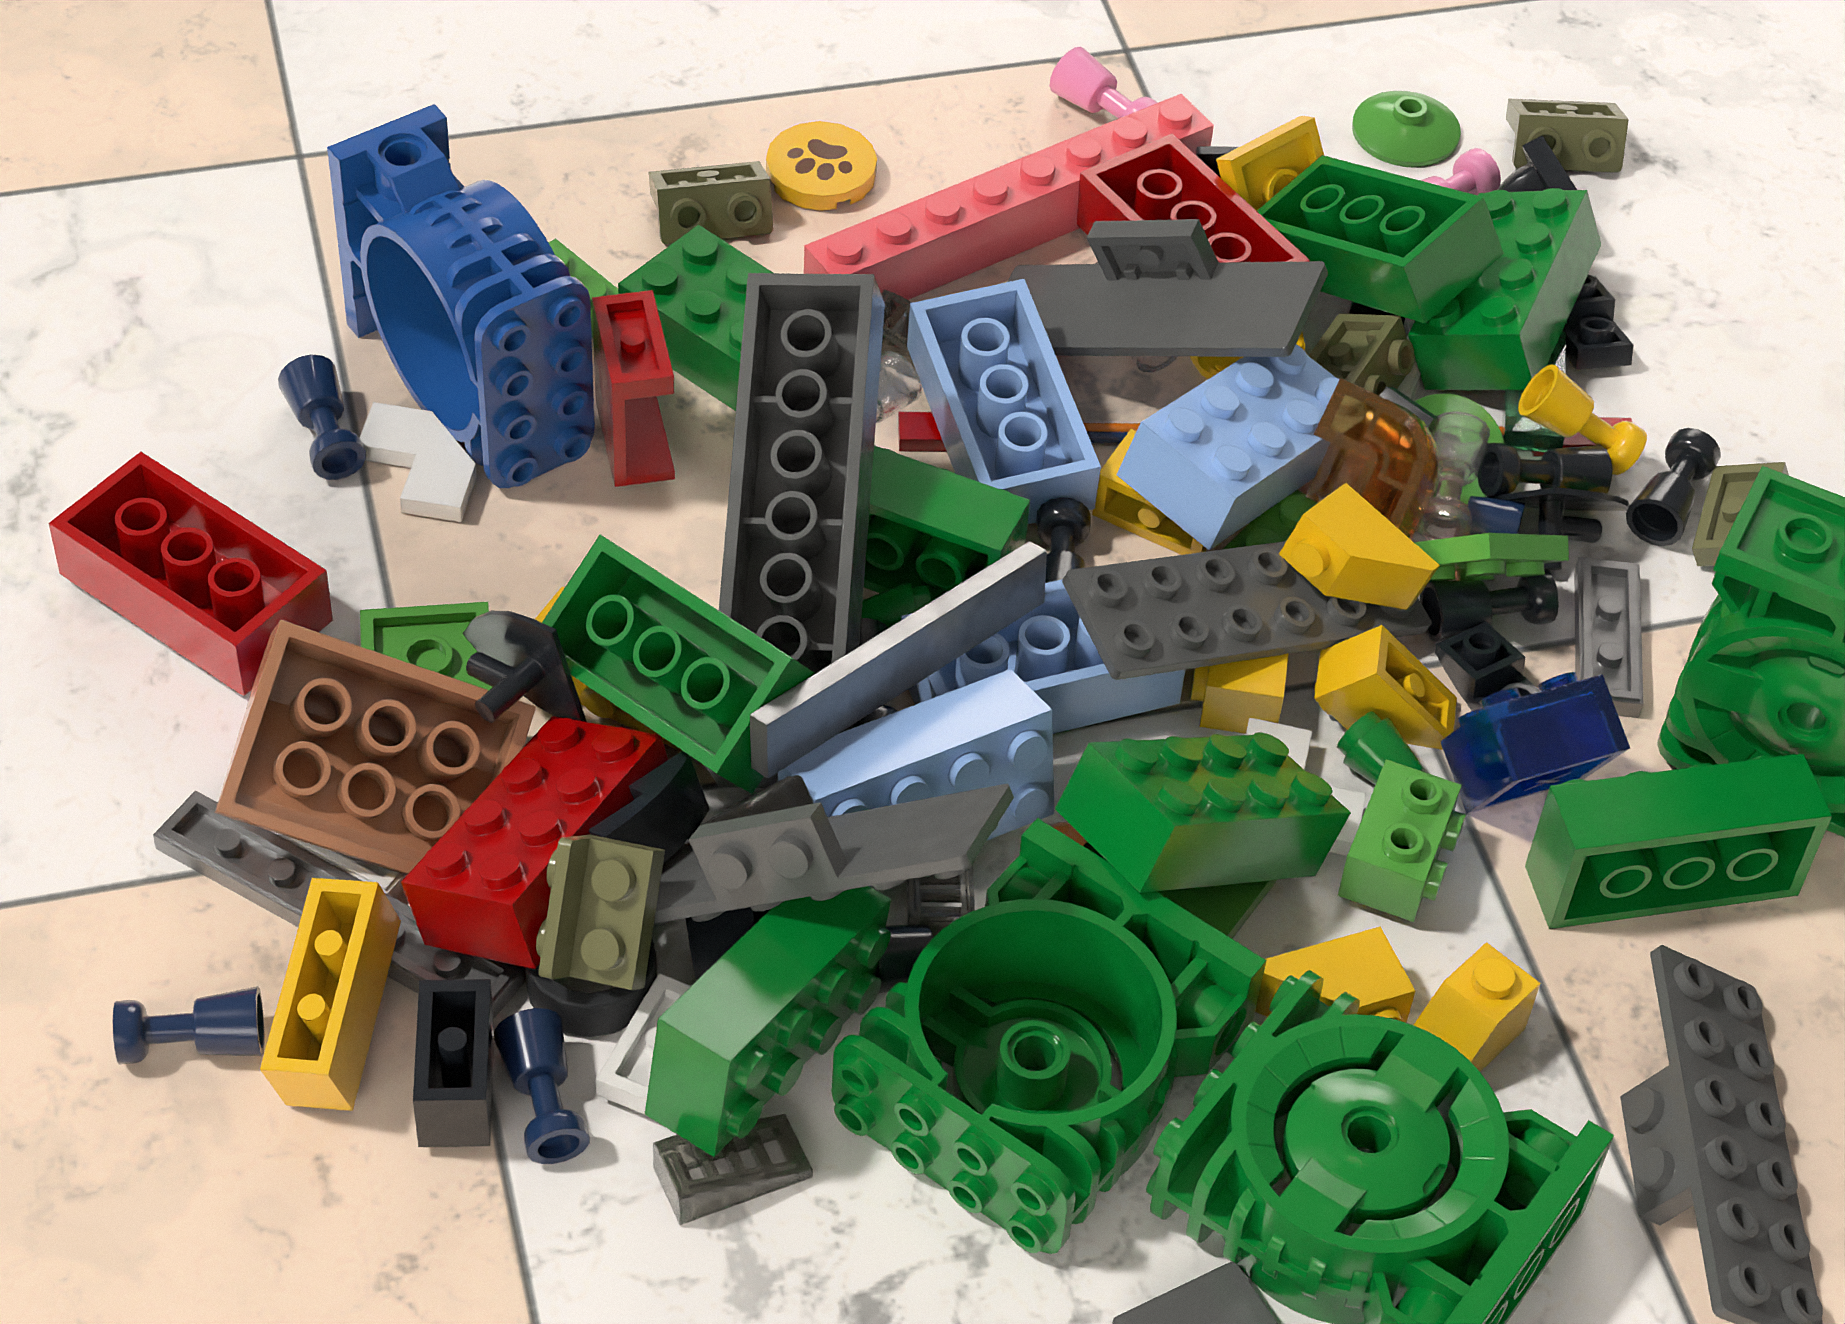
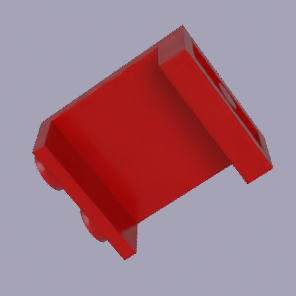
M653 290L592 297L595 401L614 486L620 487L674 480L675 469L657 396L674 394V374Z

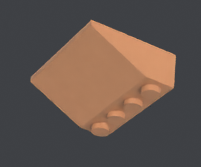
M280 620L270 635L259 667L215 813L407 875L501 773L503 768L522 750L536 706L518 700L498 719L490 723L483 719L475 708V702L489 691L487 689Z

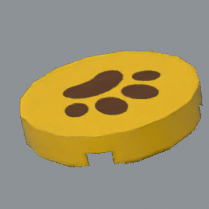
M823 121L800 123L781 131L769 144L766 155V173L774 184V191L783 200L801 208L820 211L837 209V202H844L850 199L851 205L862 200L873 188L877 173V156L872 143L860 132L845 125Z

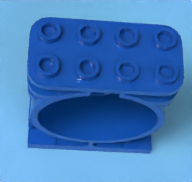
M435 104L328 146L327 151L346 321L349 328L358 338L376 330L379 331L395 369L421 410L432 411L456 441L465 442L467 454L475 463L484 466L486 477L498 488L508 489L522 486L535 477L580 459L588 451L595 430L590 295L588 289L576 277L570 276L568 267L554 254L543 232L525 207L498 183L490 180H480L464 187L455 177L449 162L447 117Z

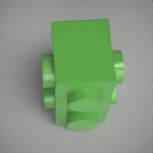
M1386 759L1347 855L1337 896L1414 922L1423 897L1435 901L1448 865V863L1438 860L1441 849L1454 852L1461 834L1466 814L1455 811L1462 785Z

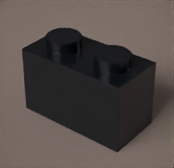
M491 979L419 980L413 1107L418 1147H473L491 1145L495 1030Z

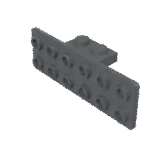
M1199 219L1095 221L1087 236V240L1099 264L1018 265L1014 268L1007 282L1025 279L1056 356L1287 357L1293 352L1325 282L1328 271L1322 261L1219 263Z
M1286 541L1071 569L1066 572L1062 580L1106 669L1115 680L1324 649L1380 625H1383L1395 638L1426 633L1432 624L1430 617L1418 598L1411 607L1404 610L1325 596L1279 555Z
M1001 784L827 817L820 802L700 825L690 837V843L684 844L663 864L653 929L667 921L692 917V920L696 922L707 921L725 911L751 907L753 911H765L778 906L786 900L809 896L814 901H823L833 898L845 890L872 886L875 890H886L911 878L934 875L937 879H949L958 876L972 867L975 858L991 833L997 828L999 820L1014 796L1009 784Z
M1660 945L1650 952L1669 1065L1620 1096L1639 1217L1661 1226L1694 1206L1711 1307L1717 1317L1734 1324H1823V1309L1817 1296L1809 1256L1810 1243L1804 1230L1797 1195L1798 1183L1792 1170L1785 1135L1786 1123L1780 1109L1773 1074L1774 1062L1768 1049L1763 1024L1761 999L1755 987L1747 982L1669 947Z

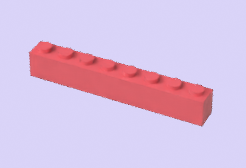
M1182 94L1176 95L804 245L803 274H874L885 309H888L1080 229L1077 226L1080 172L1170 134L1176 136L1196 154L1198 146H1211L1214 125Z

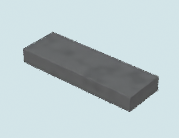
M1578 557L1574 570L1576 711L1639 718L1643 707L1640 566L1635 563Z

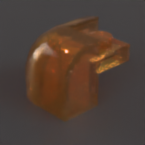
M1340 378L1314 433L1315 436L1330 442V445L1306 497L1319 503L1336 489L1347 483L1412 540L1437 487L1441 459L1434 437L1425 422L1406 407Z

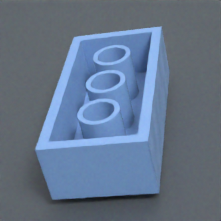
M1025 279L910 303L907 348L955 474L1029 499L1028 524L1036 523L1037 510L1042 504L1051 499L1072 498L1082 502L1089 510L1094 509L1101 466Z
M1297 344L1291 355L1287 357H1243L1143 420L1116 475L1205 548L1211 550L1328 469L1348 436L1371 405L1356 394L1346 382L1334 377L1311 359Z
M1063 579L1045 583V600L1043 604L908 690L916 705L1011 669L1052 709V731L1054 734L1180 704L1185 670L1120 680L1113 679L1062 583ZM911 614L902 615L901 620H903Z
M1011 669L835 735L778 772L781 810L821 802L827 817L1009 784L1014 798L999 820L997 828L987 839L988 841L1033 823L1037 818L1043 819L1054 814L1052 709Z

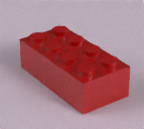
M1173 134L1080 172L1077 226L1087 235L1095 221L1199 219L1219 263L1310 262L1301 251Z
M141 451L48 523L60 575L242 696H245L252 690L270 635L280 620L316 632H320L333 621L326 569Z
M552 716L401 881L424 945L536 969L541 959L536 949L537 935L541 924L547 918L551 888L547 882V868L553 852L558 847L560 838L590 835L589 829L632 802L634 799L629 785L668 760L662 737L659 734L630 730L623 727H613Z

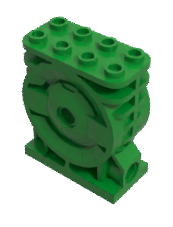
M1762 465L1719 551L1713 568L1716 572L1712 581V586L1718 595L1711 603L1694 638L1688 660L1678 678L1675 694L1669 704L1666 719L1661 727L1657 746L1662 757L1677 769L1689 768L1700 763L1715 765L1747 761L1762 755L1778 757L1803 753L1832 815L1827 831L1845 838V497Z
M1037 818L1021 836L1019 856L987 889L985 907L974 910L943 928L919 955L909 976L908 983L899 982L895 984L886 995L885 1007L877 1006L872 1008L862 1018L859 1036L853 1034L845 1036L835 1047L833 1052L831 1089L835 1103L834 1113L840 1123L850 1132L859 1136L867 1135L891 1151L893 1157L903 1168L914 1174L923 1173L947 1189L954 1201L963 1209L971 1213H982L1004 1228L1010 1238L1022 1249L1030 1253H1058L1070 1237L1071 1224L1083 1223L1093 1211L1097 1192L1110 1191L1119 1177L1133 1166L1148 1147L1157 1124L1167 1108L1174 1077L1208 1074L1226 1052L1232 1055L1240 1035L1253 1022L1267 960L1158 892L1139 893L1108 861ZM1106 1044L1113 1053L1119 1068L1121 1091L1110 1084L1112 1064ZM942 1062L953 1067V1088L956 1097L946 1091L948 1073L943 1069ZM1024 1067H1036L1041 1071H1030Z
M1311 970L1305 972L1299 979L1289 975L1280 985L1272 999L1269 1008L1272 1013L1262 1025L1253 1021L1245 1028L1232 1051V1058L1234 1060L1223 1073L1213 1069L1206 1076L1194 1097L1193 1106L1195 1108L1184 1122L1177 1117L1173 1118L1159 1136L1153 1154L1160 1158V1162L1146 1187V1193L1152 1196L1150 1212L1160 1219L1166 1220L1177 1208L1189 1214L1186 1235L1198 1243H1202L1213 1231H1216L1222 1235L1225 1242L1223 1257L1238 1264L1247 1277L1271 1298L1289 1309L1312 1319L1331 1324H1506L1584 1213L1614 1135L1590 1120L1587 1121L1578 1136H1575L1532 1109L1503 1112L1499 1100L1481 1072L1469 1059L1441 1038L1409 1023L1383 1016L1357 1014L1360 1000L1346 991L1331 1006H1328L1319 1000L1324 978ZM1289 1113L1283 1134L1282 1154L1286 1170L1292 1181L1279 1197L1272 1187L1282 1178L1284 1167L1276 1150L1273 1126L1276 1118ZM1356 1147H1364L1374 1153H1365ZM1449 1161L1457 1173L1456 1180L1442 1198L1426 1210L1421 1211L1438 1192ZM1351 1223L1361 1224L1352 1236L1343 1234Z

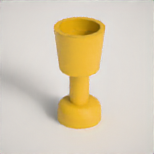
M1548 365L1541 369L1527 384L1518 404L1520 415L1563 437H1571L1579 432L1596 445L1603 446L1610 456L1613 475H1620L1631 468L1639 459L1647 442V433L1635 423L1622 421L1611 426L1592 413L1594 409L1592 397L1556 365Z

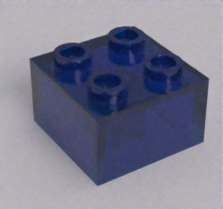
M1576 672L1561 674L1538 685L1540 692L1520 697L1517 688L1503 690L1480 701L1482 708L1466 713L1457 719L1460 727L1440 742L1455 783L1462 785L1459 795L1466 814L1549 791L1550 785H1558L1574 779H1585L1630 749L1603 674L1580 681Z

